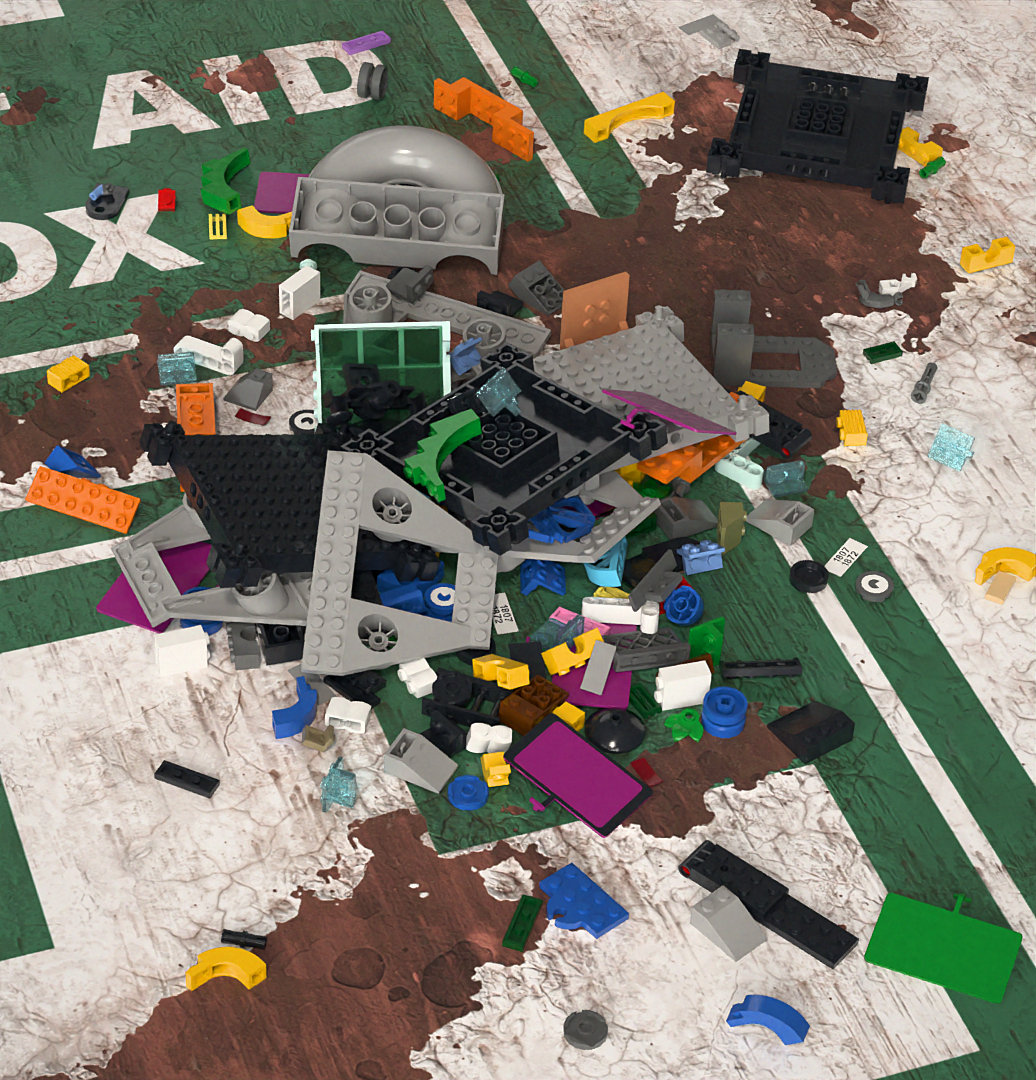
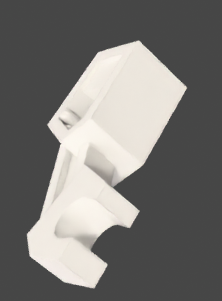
M911 273V278L903 274L901 282L896 279L882 280L879 283L878 291L880 294H891L892 296L896 292L902 293L911 287H915L917 283L916 274Z

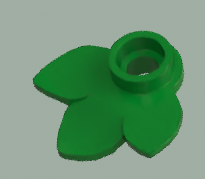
M653 479L648 480L643 485L633 483V489L643 498L662 499L669 494V486L658 487Z
M686 708L681 713L670 715L664 723V726L672 728V736L675 742L684 739L688 735L694 741L699 742L704 732L703 726L699 722V713L692 708Z

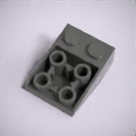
M540 260L515 275L508 285L520 300L547 316L562 307L563 291L565 290Z
M668 497L660 500L661 505L653 511L657 515V525L670 540L688 537L717 527L718 519L702 500Z

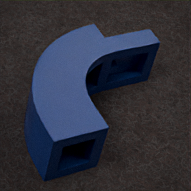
M440 560L441 563L434 581H420L418 577H415L414 581L399 582L394 574V569L384 570L377 576V589L380 593L415 583L424 598L427 589L432 585L438 584V581L444 577V562Z
M304 676L296 677L298 702L289 708L272 710V727L276 739L287 738L301 733L305 725L310 726L316 717L317 691L316 689L311 690L310 684H306Z
M746 995L743 1003H737L732 1006L726 1020L730 1027L745 1024H760L768 1027L778 1035L784 1045L804 1042L810 1027L805 1018L793 1007L781 1000L764 995Z

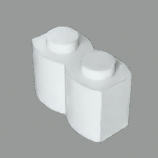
M239 309L228 320V329L234 335L244 336L248 340L258 342L270 331V320L262 315H254L248 310Z
M424 658L399 663V679L407 684L410 694L420 698L432 693V684L437 679V675Z
M332 697L325 714V725H332L334 729H346L347 731L359 734L365 733L371 716V706L364 702H351L345 698Z
M484 723L471 724L466 737V749L474 753H505L512 742V729L501 725L491 727Z

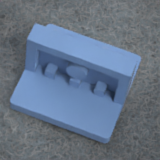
M481 337L475 340L471 338L464 344L461 343L456 346L453 353L449 352L446 354L450 355V363L459 376L472 370V366L481 363L480 359L482 357L474 347L482 341Z
M711 540L700 541L699 545L685 544L682 545V548L676 549L677 553L682 555L684 574L686 575L723 568L721 552H725V547L718 545V543H713Z

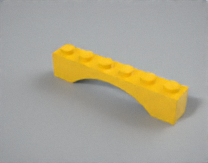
M663 91L585 120L584 134L594 143L609 138L614 129L626 122L648 118L662 119L673 115L675 101Z

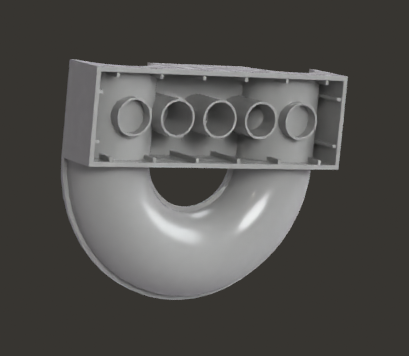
M411 125L385 126L364 131L333 148L319 161L308 178L298 177L289 228L291 257L298 258V253L302 248L316 243L331 244L342 248L351 256L352 261L355 263L424 268L426 265H429L435 269L437 263L443 258L465 255L482 261L488 266L490 274L497 275L504 224L505 194H502L500 184L488 164L471 148L448 134ZM394 184H411V185H415V186H417V187H413V186H401V185H394Z

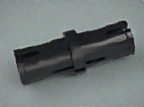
M223 929L221 943L239 945L240 948L252 947L265 950L267 936L250 934L244 930L243 932Z

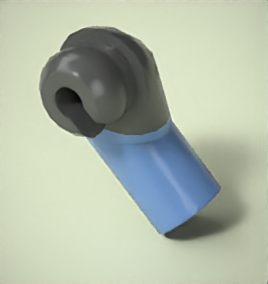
M111 183L101 184L89 196L92 200H96L99 196L110 195L113 193L114 185Z

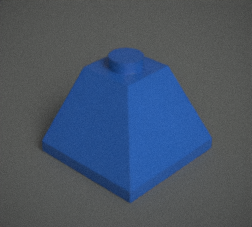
M59 445L55 447L45 461V464L51 470L76 478L101 477V474L83 455Z

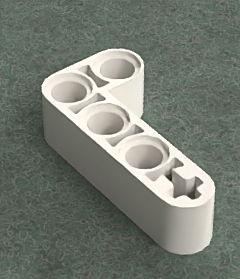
M184 336L173 349L176 356L226 375H233L243 364V345L236 338H231L223 347H219L191 336Z
M585 597L582 600L581 615L599 623L640 625V630L643 633L653 634L658 631L659 603L647 600L637 612H633L629 599Z

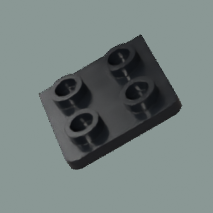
M480 290L477 293V307L509 317H513L524 304L523 301L500 291H493L489 294Z

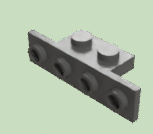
M668 549L628 595L633 612H637L647 600L664 602L683 580L681 573L672 572L677 566L672 550Z

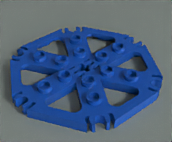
M578 495L568 498L562 497L528 520H531L539 531L536 532L528 529V538L546 543L548 541L553 543L554 539L558 540L559 543H563V541L567 543L590 533L594 526L595 516ZM572 506L576 509L577 512L567 510L561 507ZM557 523L563 524L568 528H576V530L567 533Z

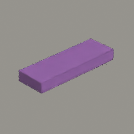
M382 30L343 42L342 48L349 55H353L391 43V38Z

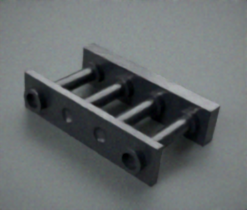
M438 667L436 675L438 677L440 674L450 670ZM466 675L472 682L473 694L471 697L476 698L470 710L436 701L434 697L432 699L423 697L422 699L423 715L431 717V713L438 710L446 719L451 718L460 725L471 727V724L484 723L493 727L500 725V718L498 717L500 702L515 692V688H503L498 686V683ZM484 700L495 703L490 715L478 712Z

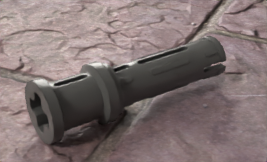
M930 362L927 364L921 380L915 384V390L911 393V399L915 403L921 404L926 401L927 394L931 390V381L938 369L935 363Z

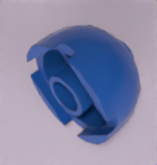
M680 586L681 588L674 589L664 602L666 616L677 625H693L703 615L704 601L701 595L693 588Z

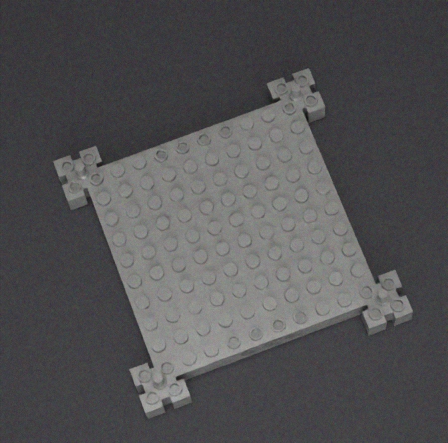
M658 305L655 307L654 314L644 312L635 316L636 326L633 328L605 335L601 338L554 351L550 354L537 356L533 359L534 371L624 419H627V416L636 406L602 392V389L643 392L737 432L736 435H729L736 443L749 439L750 434L758 436L769 432V413L762 406L758 405V401L752 395H740L737 403L681 343L684 341V323L677 316H674V312L668 306L662 307ZM481 363L471 367L472 378L482 373ZM643 412L650 416V421L657 419L666 424L668 438L666 445L658 450H651L652 454L644 460L723 435L694 432L650 412ZM629 452L565 495L564 498L579 494L581 489L589 491L599 488L600 474L640 461L630 456Z

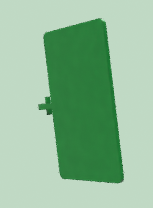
M960 892L959 895L954 893L953 898L957 899L953 912L895 893H888L886 895L864 955V960L867 963L995 1004L1002 1002L1023 936L1021 933L958 914L962 902L971 904L972 900L966 897V893Z

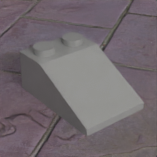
M723 885L692 906L690 924L735 962L767 941L766 935L740 899Z

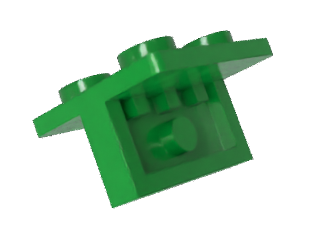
M723 616L690 629L688 643L691 649L689 659L710 653L713 667L719 665L725 627V618Z

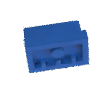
M526 559L520 565L521 593L527 596L539 584L564 596L566 594L565 568L550 560Z
M415 583L379 594L383 606L415 614L426 611L422 593L417 589Z

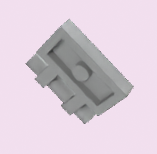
M720 21L716 24L717 28L711 25L700 29V35L717 49L731 45V40L738 41L740 39L735 30H731L726 23Z

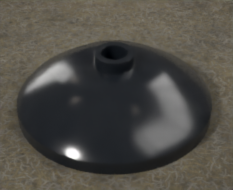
M602 708L595 711L587 718L584 727L585 737L603 752L610 754H623L635 750L644 741L646 731L642 719L637 714L628 709Z

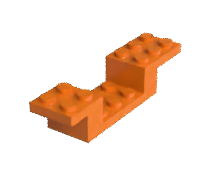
M465 77L451 85L440 78L434 80L433 108L456 121L471 113L493 126L492 142L527 162L533 159L534 132L522 126L523 110Z
M213 383L176 384L177 424H181L185 435L216 434ZM180 484V492H185Z
M730 392L729 395L738 403L740 395ZM723 434L637 463V470L664 484H668L675 477L691 483L745 440L736 443L729 435Z

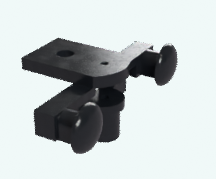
M345 363L342 369L347 390L340 396H333L332 390H328L322 396L325 408H330L331 415L326 418V422L330 425H343L353 418V413L362 420L374 422L384 416L388 410H408L409 416L412 417L426 408L424 392H421L415 398H409L408 395L415 390L414 386H399L394 380L381 382L377 364ZM361 379L366 382V385L362 384Z

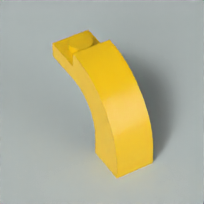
M252 205L237 210L238 225L245 232L256 237H286L287 231L290 228L292 212L279 216H266L259 213Z
M1013 547L990 550L982 555L981 564L975 570V582L983 585L993 575L997 574L998 571L1018 575L1029 582L1036 576V554Z
M213 948L199 954L198 964L191 966L185 972L186 986L193 991L214 977L231 976L242 982L248 989H251L266 979V963L255 954L241 948Z

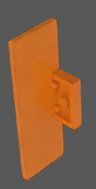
M42 466L38 468L25 499L27 502L124 534L128 533L141 502L140 498L110 489L104 484L98 483L97 485L86 478L79 479Z

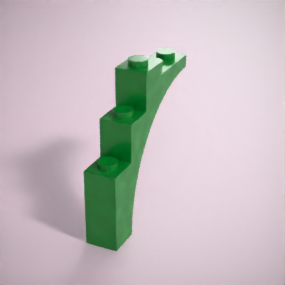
M244 147L220 160L214 158L202 164L203 176H201L203 187L200 189L203 204L228 215L242 208L239 193L230 188L228 183L236 173L251 164L247 148Z
M472 409L430 424L431 432L429 437L417 442V455L404 459L405 468L403 470L406 478H410L415 485L421 483L422 486H426L429 494L434 496L438 502L446 500L444 484L438 476L443 462L459 445L482 434L480 418Z

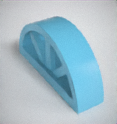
M626 536L602 555L598 560H605L594 566L596 562L584 563L587 576L592 583L604 587L621 586L628 545Z

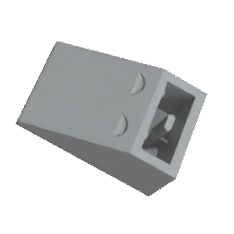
M766 499L747 515L746 522L791 546L812 527L814 509L800 501Z
M405 728L384 754V772L438 794L458 768V764L425 737Z

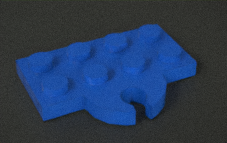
M572 862L540 881L539 888L550 897L546 907L548 920H552L556 914L564 915V917L555 920V926L558 928L570 930L583 927L594 938L598 939L629 919V912Z

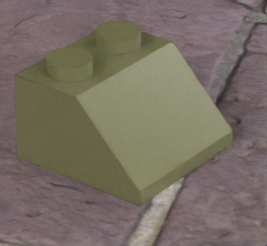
M720 502L717 541L718 545L725 547V552H721V556L741 543V536H745V524L743 522L747 520V511L743 510V502Z

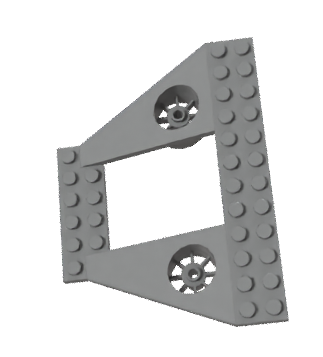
M361 270L344 293L343 324L402 323L407 318L420 322L450 321V331L462 335L463 341L461 343L464 344L471 338H474V340L479 337L482 338V341L474 346L481 357L490 352L496 354V349L508 342L516 346L518 352L523 350L533 355L534 359L540 354L551 336V329L425 291L412 303L391 293L387 289L386 285L391 281L390 279ZM393 330L363 331L364 364L399 363V352L376 345ZM343 331L342 350L334 360V365H344L345 363L358 364L357 331ZM404 354L405 363L428 362ZM450 363L451 382L472 377V370L459 376ZM440 368L405 369V386H414V392H424V395L434 398L440 388ZM399 369L378 370L381 381L394 380L400 386Z
M328 450L301 672L344 676L371 669H385L395 664L469 648L490 650L498 554L489 550V546H482L475 542L472 530L367 453ZM395 503L403 506L399 508L398 506H395ZM380 507H382V508L384 509L383 513H382V512H376V511H377ZM408 509L411 515L402 514V512ZM359 528L372 531L381 540L388 542L404 539L459 553L452 622L351 598ZM379 629V632L372 633L371 630ZM381 629L387 630L389 632L387 634H384L381 632ZM366 633L370 636L369 639H361ZM395 635L397 642L388 641V638ZM387 646L393 647L391 650H387Z
M614 470L600 474L599 488L589 491L581 489L577 495L585 505L598 500L617 507L610 516L604 518L602 523L592 528L588 535L580 538L579 542L572 540L567 543L564 541L559 543L558 540L554 539L553 543L549 541L546 543L526 538L519 544H511L512 549L501 556L498 555L497 573L511 571L525 559L594 563L661 505L659 498H643ZM456 512L451 514V516L472 530L470 520ZM528 523V529L539 532L534 525ZM431 546V551L457 553Z
M184 493L183 505L129 539L111 548L152 627L170 618L307 626L313 572L261 574L257 587H242L238 583L235 588L216 587L181 596L157 551L211 539L186 493Z

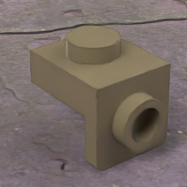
M305 725L302 730V745L324 753L328 746H332L334 743V726L329 725L325 731Z

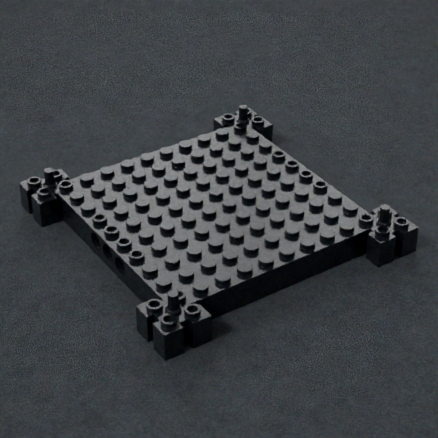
M739 49L734 65L733 82L745 84L729 143L726 142V139L713 137L707 158V173L716 175L721 172L722 178H727V176L739 177L741 168L765 173L808 178L815 181L820 180L845 184L847 186L871 188L872 199H885L884 202L886 204L891 202L904 203L910 168L897 166V169H894L906 112H910L911 109L923 111L929 77L916 76V78H912L910 74L897 73L896 81L772 63L770 62L771 53L758 52V54H754L752 50Z
M508 342L498 347L496 354L490 352L480 359L482 373L379 437L378 433L367 429L358 435L357 441L351 439L340 446L342 452L367 453L413 488L437 501L434 496L429 494L426 486H422L421 483L415 485L410 478H406L403 470L405 468L404 459L417 455V442L429 437L431 432L430 424L452 416L446 400L479 387L485 405L494 403L495 407L490 408L489 413L485 415H477L480 418L482 434L459 445L443 462L438 476L444 484L446 500L439 503L470 520L473 540L482 546H489V550L499 556L512 549L511 544H519L529 537L527 523L529 519L629 452L630 456L642 461L652 454L651 450H658L668 443L667 426L665 423L657 419L650 421L649 415L638 412L631 421L635 425L634 429L621 424V420L626 421V419L534 371L533 355L523 350L518 352L517 347Z
M171 420L165 427L159 423L144 424L139 443L144 452H148L147 458L152 466H167V462L171 466L214 543L211 546L206 562L212 573H216L215 579L220 588H235L238 583L242 587H257L261 574L313 572L328 450L341 451L340 446L351 439L354 441L358 439L348 430L349 424H352L349 422L337 426L328 423H318L315 434L185 435L181 424ZM380 507L376 512L383 513L384 509ZM359 528L354 571L394 569V574L399 582L414 581L415 577H418L420 581H434L441 562L435 552L431 551V546L404 539L388 542L381 540L372 531Z

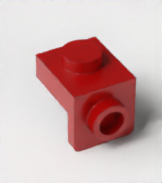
M170 188L158 190V211L175 212L176 191Z

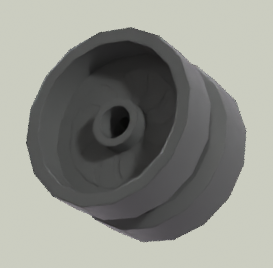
M363 62L357 82L358 97L368 98L371 95L373 100H383L388 83V67L386 65L378 64L374 67L373 63Z

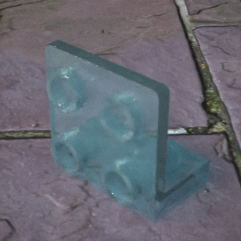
M577 615L568 621L567 624L550 618L530 636V642L541 641L542 647L547 650L566 642L570 649L575 644L573 638L584 633L585 617Z

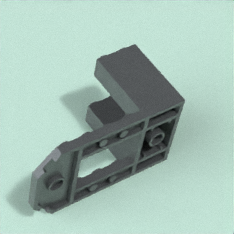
M714 290L709 345L712 376L720 385L743 386L745 381L765 387L821 388L825 385L826 381L836 378L837 367L833 348L812 337L754 335L753 324H749L750 291ZM752 352L798 354L800 371L750 369Z

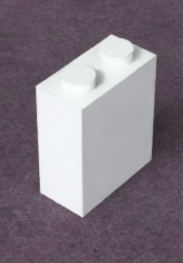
M307 265L279 285L280 314L292 320L320 301V272Z
M201 625L154 635L155 663L160 677L207 667V659L210 658V652L207 647L209 636L207 632L204 633Z
M706 661L659 668L658 677H656L657 691L654 692V698L662 707V711L703 704L704 696L710 691L711 672Z

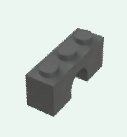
M226 623L227 635L231 634L228 637V647L233 649L230 651V661L235 663V670L260 668L258 642L255 640V623Z

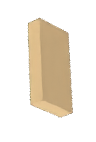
M998 571L985 594V599L1003 605L1017 577Z

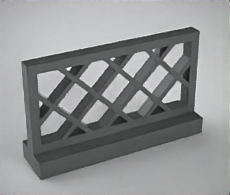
M670 627L658 628V631L653 634L634 631L602 635L604 643L617 647L612 660L615 672L676 665L689 660L690 644L688 642L682 643Z

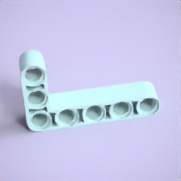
M749 437V439L715 464V470L750 489H759L762 486L763 468L745 457L761 443Z

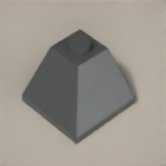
M257 368L239 378L224 396L223 401L256 411L273 391L272 373Z

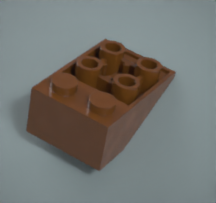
M537 674L529 680L528 685L521 686L500 702L498 717L501 723L525 736L547 715L553 713L556 707H560L570 693Z

